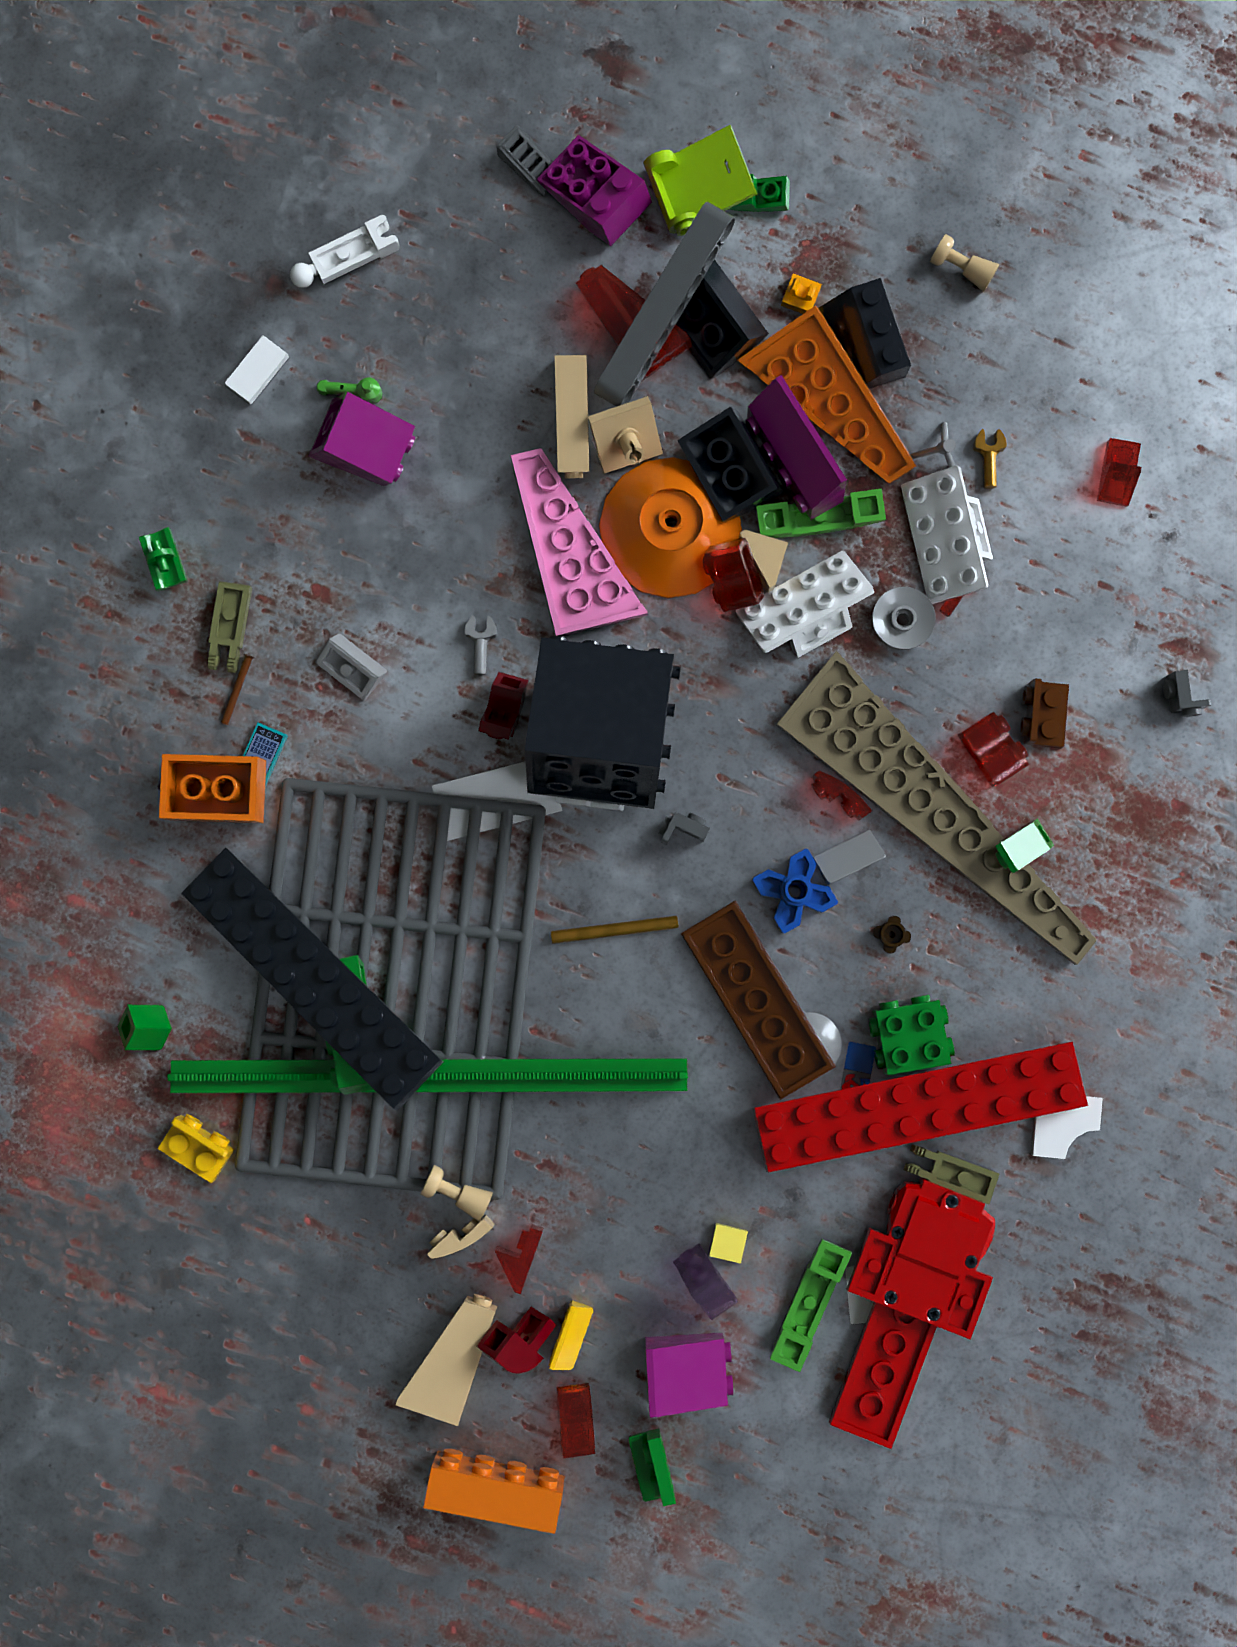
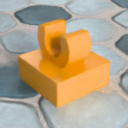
M793 273L781 306L804 314L814 307L822 284Z

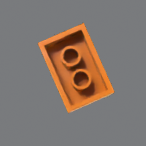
M162 754L159 818L169 821L264 823L266 760L252 756Z

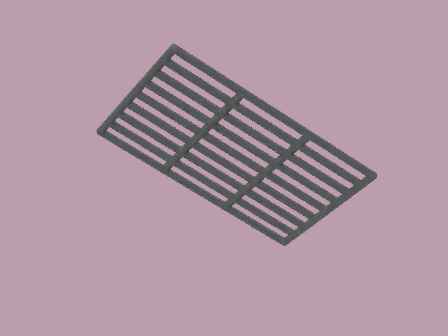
M295 778L284 779L281 788L269 889L281 900L294 791L313 793L299 906H286L308 928L310 920L329 922L326 946L337 957L341 924L360 926L357 955L364 963L366 981L373 927L392 929L383 1002L394 1013L404 932H422L423 941L412 1031L423 1042L436 934L455 936L442 1051H432L440 1059H518L546 815L545 807L536 804ZM325 795L344 796L330 910L312 908ZM357 798L375 800L362 913L343 911ZM388 801L407 803L394 916L375 915ZM419 805L438 807L425 920L406 918ZM451 808L470 810L457 923L438 921ZM482 811L501 813L488 927L469 925ZM514 815L532 817L520 930L501 928ZM468 938L487 940L474 1054L455 1052ZM499 941L518 943L505 1058L486 1056ZM259 973L248 1060H261L263 1044L282 1046L280 1060H293L294 1048L313 1049L312 1060L325 1059L327 1051L326 1040L317 1031L315 1032V1037L296 1035L299 1013L288 1002L283 1033L265 1031L270 983ZM377 1092L372 1094L363 1172L344 1170L353 1094L344 1095L343 1093H340L331 1169L312 1167L321 1093H308L300 1165L281 1163L289 1093H276L268 1162L249 1160L257 1093H244L235 1168L239 1172L421 1192L426 1179L408 1177L418 1092H415L403 1104L395 1176L376 1174L385 1102ZM437 1092L428 1175L433 1165L442 1167L450 1092ZM469 1092L459 1183H449L460 1188L468 1185L493 1192L491 1200H499L502 1198L504 1190L514 1092L501 1093L491 1186L472 1184L482 1092Z

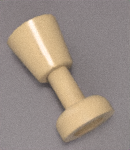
M945 234L930 262L940 266L945 260L963 269V276L984 292L1000 264L974 255L971 259L952 249L954 240Z
M433 1165L420 1195L431 1198L437 1191L456 1200L455 1205L480 1222L493 1192L464 1185L462 1188L442 1179L444 1175L442 1168Z

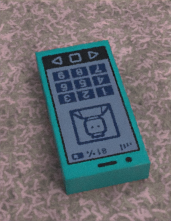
M257 722L243 756L260 757L266 760V787L288 735Z

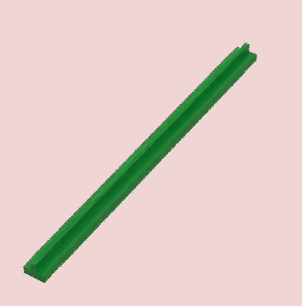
M687 1058L441 1059L443 1063L416 1092L687 1091ZM334 1059L171 1060V1074L167 1075V1081H170V1093H342L338 1087L333 1086L330 1068L335 1067ZM372 1089V1090H367V1091H362V1092H376V1091H375L374 1089Z

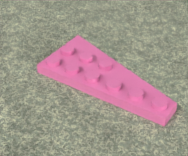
M542 448L511 455L556 636L563 637L647 616V610L620 572L614 559L589 521L585 518L579 505L563 484L562 479Z

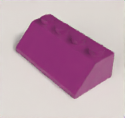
M782 375L776 377L748 405L745 422L753 436L758 435L763 443L761 448L769 462L774 460L779 468L777 474L784 487L790 486L795 494L793 500L801 513L806 512L810 520L843 502L847 479Z

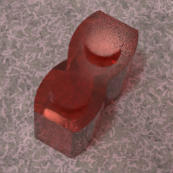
M746 538L709 547L704 553L703 568L705 573L710 575L714 582L712 594L716 604H720L723 612L758 605L764 598V590Z
M995 712L988 714L958 734L962 744L975 760L980 771L992 787L999 785L1029 765L1026 760L1029 757L1027 750L1019 741H1013L1008 733L1011 731L1009 723L1002 715L997 716Z

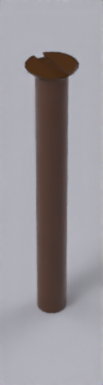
M244 654V660L221 723L226 725L229 724L252 659H254V657Z

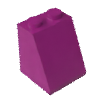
M346 392L332 399L308 456L368 481L386 486L392 484L393 481L396 482L402 473L403 465L400 462L404 453H409L414 444L415 436L412 434L415 426Z
M723 1333L645 1337L650 1418L728 1406L727 1396L733 1395L732 1375H726V1362H732L731 1344L730 1342H724Z

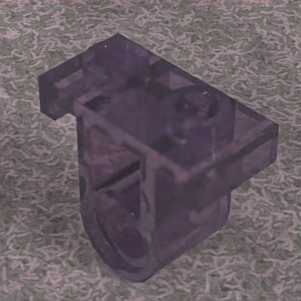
M700 1243L691 1249H687L679 1258L673 1261L691 1296L697 1304H700L711 1320L739 1302Z

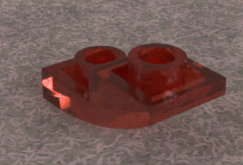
M820 770L811 777L814 781L811 786L821 800L826 798L830 803L840 796L843 799L840 805L850 818L855 816L859 821L872 812L867 803L839 779Z
M589 1383L556 1387L563 1459L595 1454Z

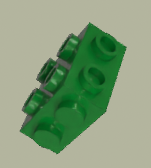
M930 995L911 997V1004L899 1006L898 1000L879 1003L880 1009L872 1010L873 1018H868L871 1036L877 1037L879 1049L874 1050L876 1066L878 1069H883V1074L893 1075L952 1064L950 1057L955 1055L952 1038L946 1037L944 1025L949 1023L946 1006L940 1005V1000H930Z

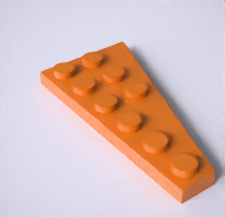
M816 305L738 359L742 365L751 370L767 385L776 377L782 375L807 417L889 484L917 467Z

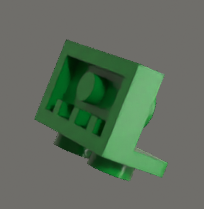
M660 1428L630 1435L629 1444L643 1501L647 1502L661 1498L663 1507L676 1504L674 1486Z

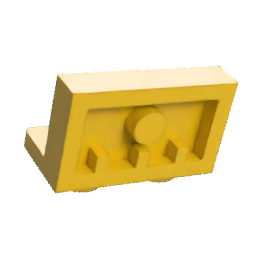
M186 1114L185 1117L182 1115L174 1117L171 1122L173 1125L159 1145L158 1150L203 1179L213 1183L235 1150L228 1145L230 1140L215 1131L210 1134L201 1128L203 1123L192 1115Z

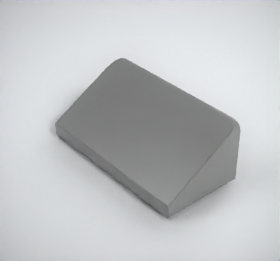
M341 634L329 638L315 661L317 665L363 701L368 698L387 673L384 667Z
M868 830L813 858L828 886L885 858L886 855L871 830Z

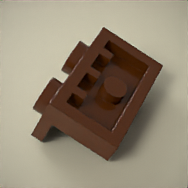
M1035 678L1029 682V686L1024 687L1022 702L1023 705H1027L1026 717H1022L1020 724V736H1024V745L1051 748L1064 747L1069 684L1042 682V679Z

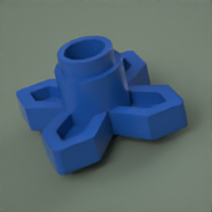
M804 849L790 857L787 876L768 869L752 879L760 896L780 899L773 919L783 934L800 925L803 906L822 913L838 904V900L830 886L811 883L810 880L817 863L808 849ZM795 885L800 889L798 897H791L789 895L790 886Z

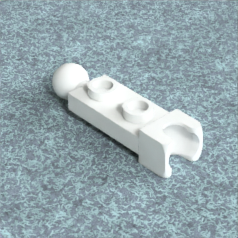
M380 215L364 223L365 226L309 252L313 263L309 265L302 262L296 263L290 271L292 283L297 287L305 288L312 284L315 276L319 275L323 284L379 257L382 259L397 252L400 245L395 235L381 237L383 233L389 230L386 216Z

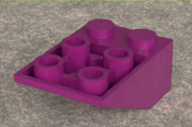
M580 135L537 178V181L588 231L609 246H612L652 203L644 179Z

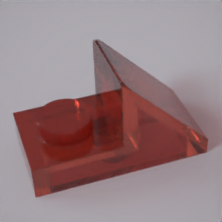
M1109 438L1106 444L1097 501L1125 507L1129 506L1142 467L1137 466L1141 443Z
M531 1224L529 1231L522 1230L516 1247L522 1250L521 1254L500 1246L495 1248V1253L514 1292L520 1295L544 1227Z

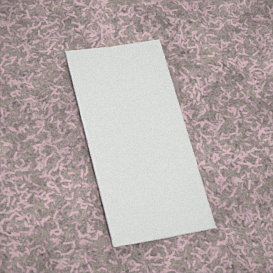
M525 761L432 786L434 794L542 805L546 809V815L562 811L561 804L556 803V797L527 793ZM451 808L447 841L467 836L470 810ZM482 811L480 832L499 828L501 813ZM514 815L513 824L530 820L532 817Z

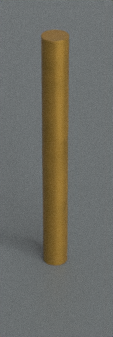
M669 916L551 931L552 944L679 928L678 917Z

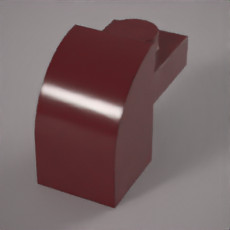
M498 672L491 686L487 708L480 720L479 732L486 733L494 739L504 738L509 740L510 737L514 736L529 680Z
M531 1306L513 1330L496 1320L476 1347L507 1371L515 1374L525 1373L535 1368L544 1359L537 1351L556 1327V1324L549 1317Z

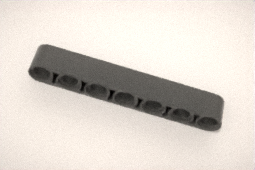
M709 202L704 203L595 386L594 394L616 407L629 403L729 236L735 223L734 216Z

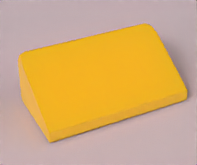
M574 1300L570 1301L549 1360V1369H573L593 1314L592 1307Z

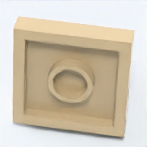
M648 396L588 416L604 474L629 465H636V463H641L644 460L663 454L652 405Z

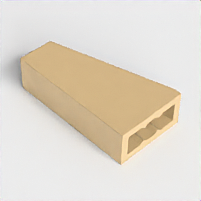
M555 355L558 473L564 472L565 479L583 478V472L590 471L587 355Z
M474 1294L473 1298L469 1296L465 1298L397 1399L396 1406L455 1426L459 1425L482 1355V1351L476 1346L491 1328L498 1307L492 1304V1299L479 1294Z

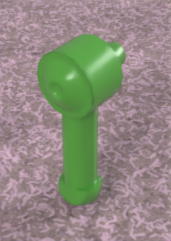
M370 377L362 379L358 384L328 382L325 379L320 380L316 386L317 392L321 395H342L349 392L373 405L378 403L383 395L379 383Z

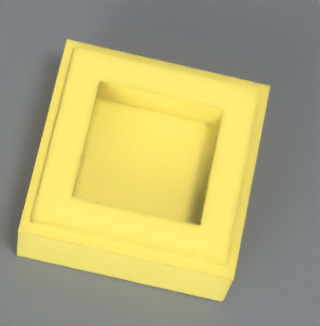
M716 1223L709 1256L741 1264L748 1231Z

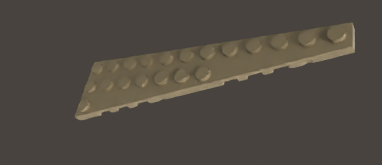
M836 651L776 726L1071 963L1078 965L1097 939L1073 912L1060 901V898L1054 891L1046 886L1029 864L1013 874L1009 867L1004 869L995 854L998 851L995 846L1004 840L1001 834Z

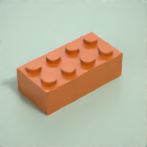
M447 1448L443 1452L437 1451L430 1470L423 1508L555 1534L565 1476L559 1475V1471L553 1468L541 1467L540 1471L528 1469L527 1465L522 1462L508 1461V1464L495 1462V1459L491 1456L476 1455L475 1458L463 1456V1452Z

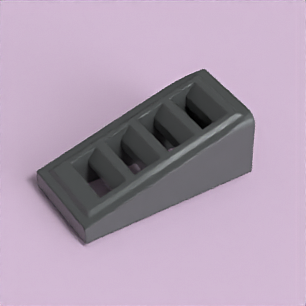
M516 125L498 143L496 147L497 155L543 196L547 190L536 178L553 161L526 132ZM518 144H520V145L515 149V151H514L513 153H511V151H512ZM528 151L530 154L520 162L519 159ZM538 160L540 163L530 172L528 168Z

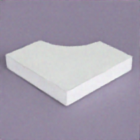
M1086 1096L1088 1106L1034 1117L1031 1155L1065 1159L1068 1148L1076 1137L1088 1131L1100 1130L1103 1098Z

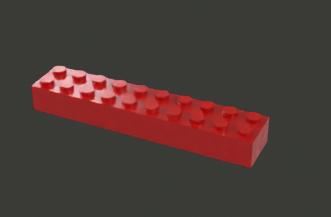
M1072 1041L752 1109L765 1169L769 1173L1088 1106Z

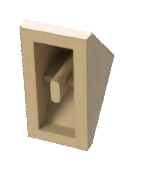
M748 530L740 532L739 543L764 589L768 593L773 591L788 542Z

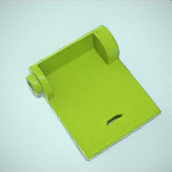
M731 125L676 153H673L671 150L655 152L643 162L668 230L672 234H677V236H684L705 202H709L726 211L757 195Z

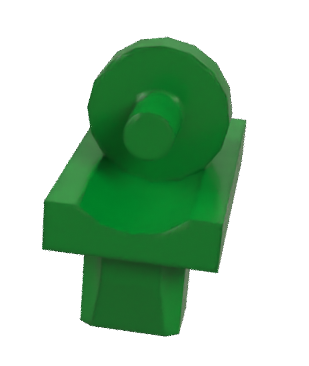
M169 527L156 533L139 537L156 591L159 592L188 582L172 531Z

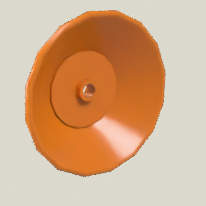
M675 457L645 461L622 475L605 498L599 522L601 541L628 583L640 592L664 598L696 594L718 581L736 558L739 546L738 538L740 532H742L740 516L723 522L690 462ZM668 518H674L677 524L674 527H669L665 521Z

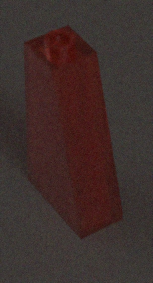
M603 265L598 266L596 269L591 267L580 275V280L576 282V285L618 347L646 300ZM676 324L643 380L692 347L687 333Z

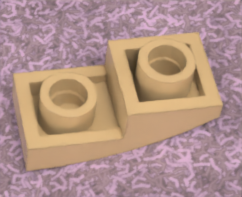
M487 1215L480 1222L473 1218L462 1229L465 1233L463 1237L455 1228L451 1229L448 1233L443 1229L429 1242L432 1248L427 1255L434 1259L462 1250L493 1228L494 1222Z

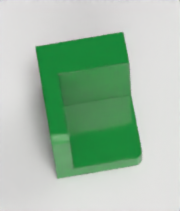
M127 1004L117 1026L125 1050H161L172 1030L163 1005Z

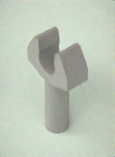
M471 616L465 625L466 637H470L474 641V675H486L487 642L491 638L497 637V628L490 616L487 617V628L482 633L475 630L476 620L474 616Z

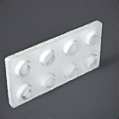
M955 465L902 484L901 489L925 592L931 603L934 605L987 588L988 581L983 562L992 560L993 557L979 499L967 496L961 468Z
M840 551L775 587L773 591L766 592L736 609V614L763 653H767L790 641L793 652L799 658L853 628L848 607L872 595L874 589L846 552Z

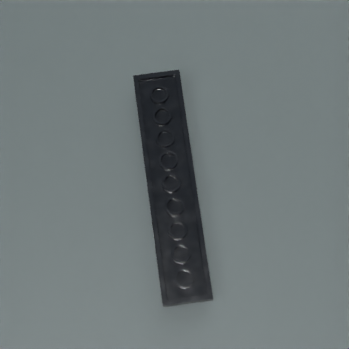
M225 848L181 893L394 1110L398 1111L443 1063L229 849Z

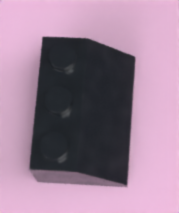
M715 259L674 326V330L710 379L715 378L737 363L739 358L754 349L769 334Z
M881 278L853 286L819 307L822 315L869 389L906 377L911 363Z
M731 406L677 440L723 522L756 510V506L765 505L784 493L740 413Z

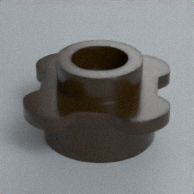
M890 916L888 922L882 926H876L873 930L874 937L880 939L884 945L883 950L889 954L896 952L898 946L903 943H909L911 940V933L906 931L898 916ZM891 931L895 933L893 938L889 936Z

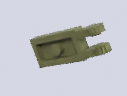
M221 581L218 583L208 641L210 643L208 668L211 670H217L220 663V646L230 647L227 671L231 673L237 672L252 593L251 586Z
M912 1144L911 1152L920 1157L933 1159L930 1172L912 1163H906L904 1171L990 1204L1000 1175L999 1173L940 1151L933 1152Z

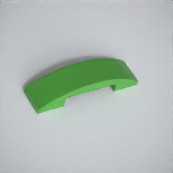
M882 488L852 492L849 496L844 497L842 503L810 520L806 512L801 513L795 504H788V502L756 506L759 532L772 538L830 533L886 521Z
M821 1239L786 1312L770 1355L771 1360L795 1371H801L813 1344V1336L837 1282H840L850 1260L851 1251Z

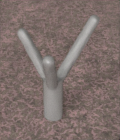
M941 423V442L935 447L912 453V459L940 453L944 454L949 467L955 466L950 452L956 448V443L953 439H948L947 423Z

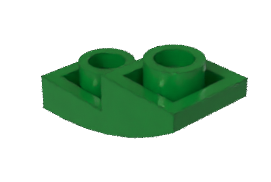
M750 174L757 195L728 209L747 212L788 211L790 180L787 176L757 179L754 174Z

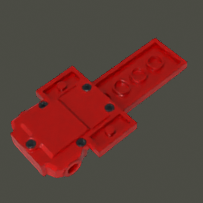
M920 1177L919 1182H903L894 1190L887 1208V1233L884 1234L871 1228L868 1229L846 1288L847 1291L874 1302L829 1420L831 1426L892 1449L936 1328H942L971 1340L993 1280L991 1275L977 1270L980 1260L990 1247L995 1230V1218L984 1210L985 1203L930 1182Z

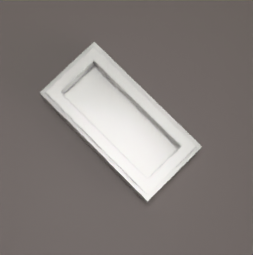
M262 335L224 384L251 405L289 356L280 347Z

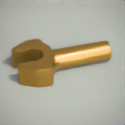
M984 429L979 432L973 443V450L984 456V488L986 489L997 487L996 455L1007 447L1006 438L1000 429L994 435L995 445L990 446L986 444Z

